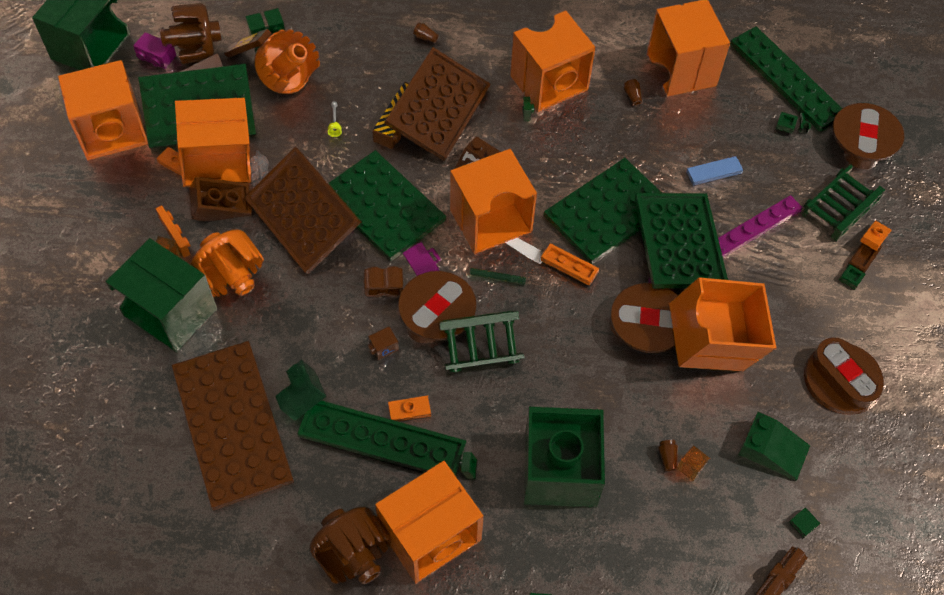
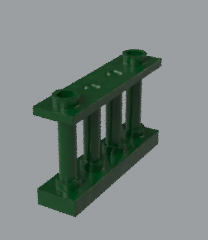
M851 164L846 169L842 168L827 187L813 200H807L803 206L805 208L802 213L803 217H806L812 211L833 227L834 232L831 238L836 242L881 199L885 192V189L881 186L875 191L869 190L849 175L853 168ZM846 181L865 195L866 199L859 201L839 185ZM835 191L854 205L855 210L848 211L828 195ZM824 201L844 216V220L842 222L840 220L836 221L817 205Z
M511 310L438 321L439 329L447 333L450 363H445L444 368L450 370V372L461 371L462 367L508 361V364L520 362L519 359H523L524 354L516 352L513 329L514 320L519 319V312ZM496 322H503V325H505L509 354L497 356L493 327ZM483 324V327H486L489 357L478 359L474 329H476L475 325ZM464 327L467 334L470 360L458 362L454 332H456V328Z

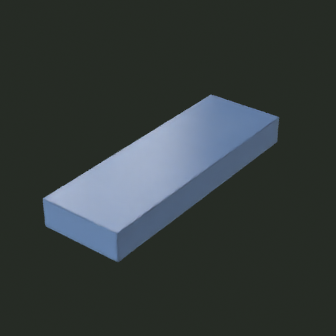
M734 156L687 168L686 173L694 186L742 174L743 168L737 157Z

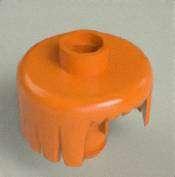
M291 29L279 30L273 33L258 48L255 55V69L260 80L270 90L280 94L298 92L306 85L313 72L319 68L320 61L317 60L319 53L318 51L313 52L316 46L314 43L308 44L310 38L307 36L302 38V32H294Z
M235 229L221 234L215 232L207 236L200 243L201 248L192 258L191 266L205 274L213 297H219L220 294L226 295L227 290L225 287H227V283L231 289H236L235 293L240 296L249 293L255 287L249 269L253 274H256L258 271L257 267H262L264 258L244 231Z

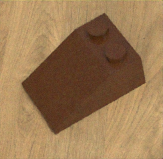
M195 177L189 188L192 220L217 221L251 216V205L244 198L250 192L249 183Z

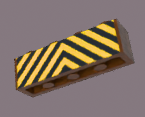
M408 82L403 83L372 130L373 142L390 149L396 143H399L401 134L385 125L384 122L409 85Z

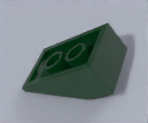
M757 412L738 455L797 481L810 445L778 420Z

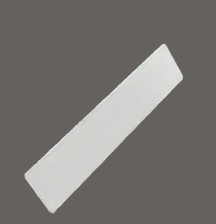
M519 238L505 242L538 264L542 263L541 256L544 253L543 251Z

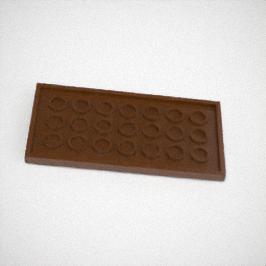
M249 341L172 365L213 511L294 483Z

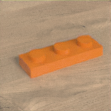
M162 205L155 208L161 223L183 258L189 256L188 248L191 245L186 237L182 238L180 235L182 231L177 223L173 224L174 218L170 211H165Z
M551 243L541 256L542 262L589 286L599 273L600 268Z

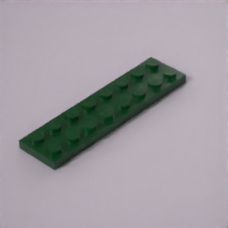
M757 26L731 39L730 45L800 113L803 112L805 118L819 132L834 124L837 113L843 108Z
M311 398L297 433L298 437L422 472H427L442 461H445L455 476H457L460 460H462L467 440Z

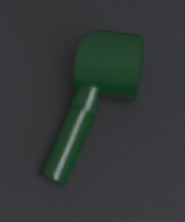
M802 112L800 113L801 124L798 131L802 132L804 127L808 133L811 124L805 121V116Z

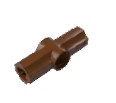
M792 546L780 563L778 562L767 576L768 579L762 584L756 595H781L783 591L785 592L796 578L795 574L806 562L808 557L805 555V552L800 548Z

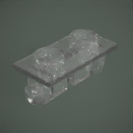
M258 150L256 151L257 156H253L250 159L251 173H255L251 175L254 187L269 173V161Z

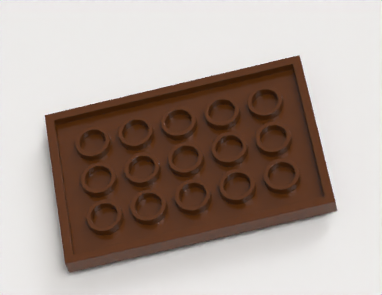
M432 47L384 124L445 162L491 84Z
M296 146L244 197L307 274L315 269L361 223V220Z

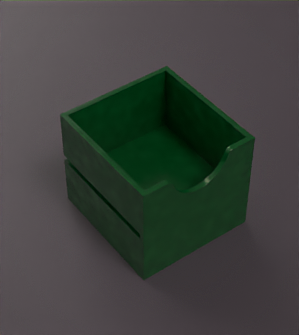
M46 0L33 15L32 19L50 59L74 67L77 70L106 64L130 34L127 24L121 21L111 9V4L117 3L119 0Z
M151 238L105 281L110 290L116 289L125 296L119 308L122 315L176 353L217 310L205 274Z
M529 406L525 430L524 504L597 507L605 486L604 410Z

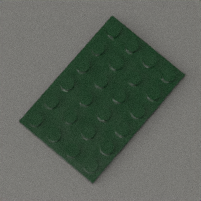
M246 64L138 77L150 149L178 145L175 101L245 98L249 136L256 135Z
M376 150L329 182L331 187L361 220V223L356 228L390 261L397 258L446 221V215Z
M623 158L545 210L543 216L590 264H593L641 230L635 202L636 193L662 192L626 158Z
M636 193L635 202L653 289L688 288L698 278L728 280L707 193Z

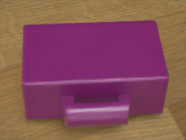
M420 242L403 252L416 276L430 271H440L436 264L441 261V258L434 248L426 250L423 243ZM432 252L437 260L434 261L429 253Z

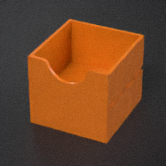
M699 0L684 3L683 5L679 4L656 9L647 55L652 63L663 65L670 73V79L663 84L667 97L717 86L730 41L708 0Z
M563 11L554 15V25L547 31L536 32L523 28L513 32L510 76L521 91L525 92V96L530 97L531 104H534L536 111L540 112L589 90L596 47L569 13Z
M122 60L58 76L69 122L87 161L148 145L140 109Z
M245 98L175 101L177 142L183 187H190L195 177L251 183L250 143Z
M511 148L450 170V211L461 231H463V235L474 254L533 231L537 192Z
M698 278L669 303L679 367L745 371L758 362L759 359H762L776 349L764 283Z
M442 461L375 504L377 517L391 537L390 546L415 584L482 540L484 515L445 461Z

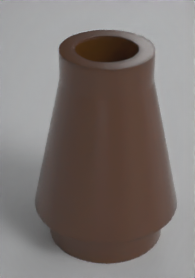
M419 22L413 31L416 38L434 44L439 37V34L435 33L425 23Z
M636 79L626 81L624 83V91L633 106L642 104L640 83Z
M676 440L660 441L658 450L665 471L677 470L678 445H676Z

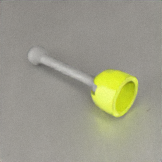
M335 101L331 102L333 123L328 125V135L331 137H339L342 134L341 125L336 122V107L338 104Z

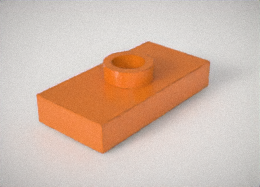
M167 147L156 158L157 162L182 176L179 153Z
M875 220L860 241L877 251L891 232V229Z
M428 395L388 402L391 420L401 422L431 417Z

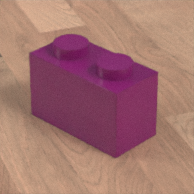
M146 32L133 45L136 56L140 60L152 63L156 67L159 66L166 69L177 56L172 44L167 45V47L162 46L160 38Z

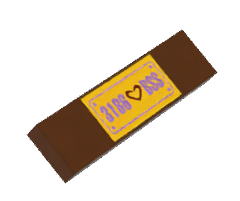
M265 29L237 40L229 46L224 54L228 58L261 46L271 36V32Z

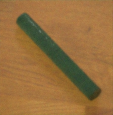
M470 268L469 275L523 285L526 283V277Z

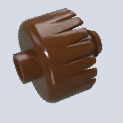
M203 3L172 6L171 11L174 22L183 23L169 26V29H164V27L159 29L162 46L167 47V45L172 44V47L178 46L180 49H185L179 51V59L182 65L199 63L213 56V42L222 41L219 21H209L207 8ZM204 47L202 51L196 52L199 48Z
M356 507L346 512L343 509H337L328 514L321 522L323 527L310 542L309 551L311 555L318 561L334 584L346 582L345 575L348 579L359 576L358 581L362 584L371 582L381 573L380 565L376 566L375 563L376 559L381 557L379 548L385 553L388 549L387 546L390 547V535L374 511L369 507Z

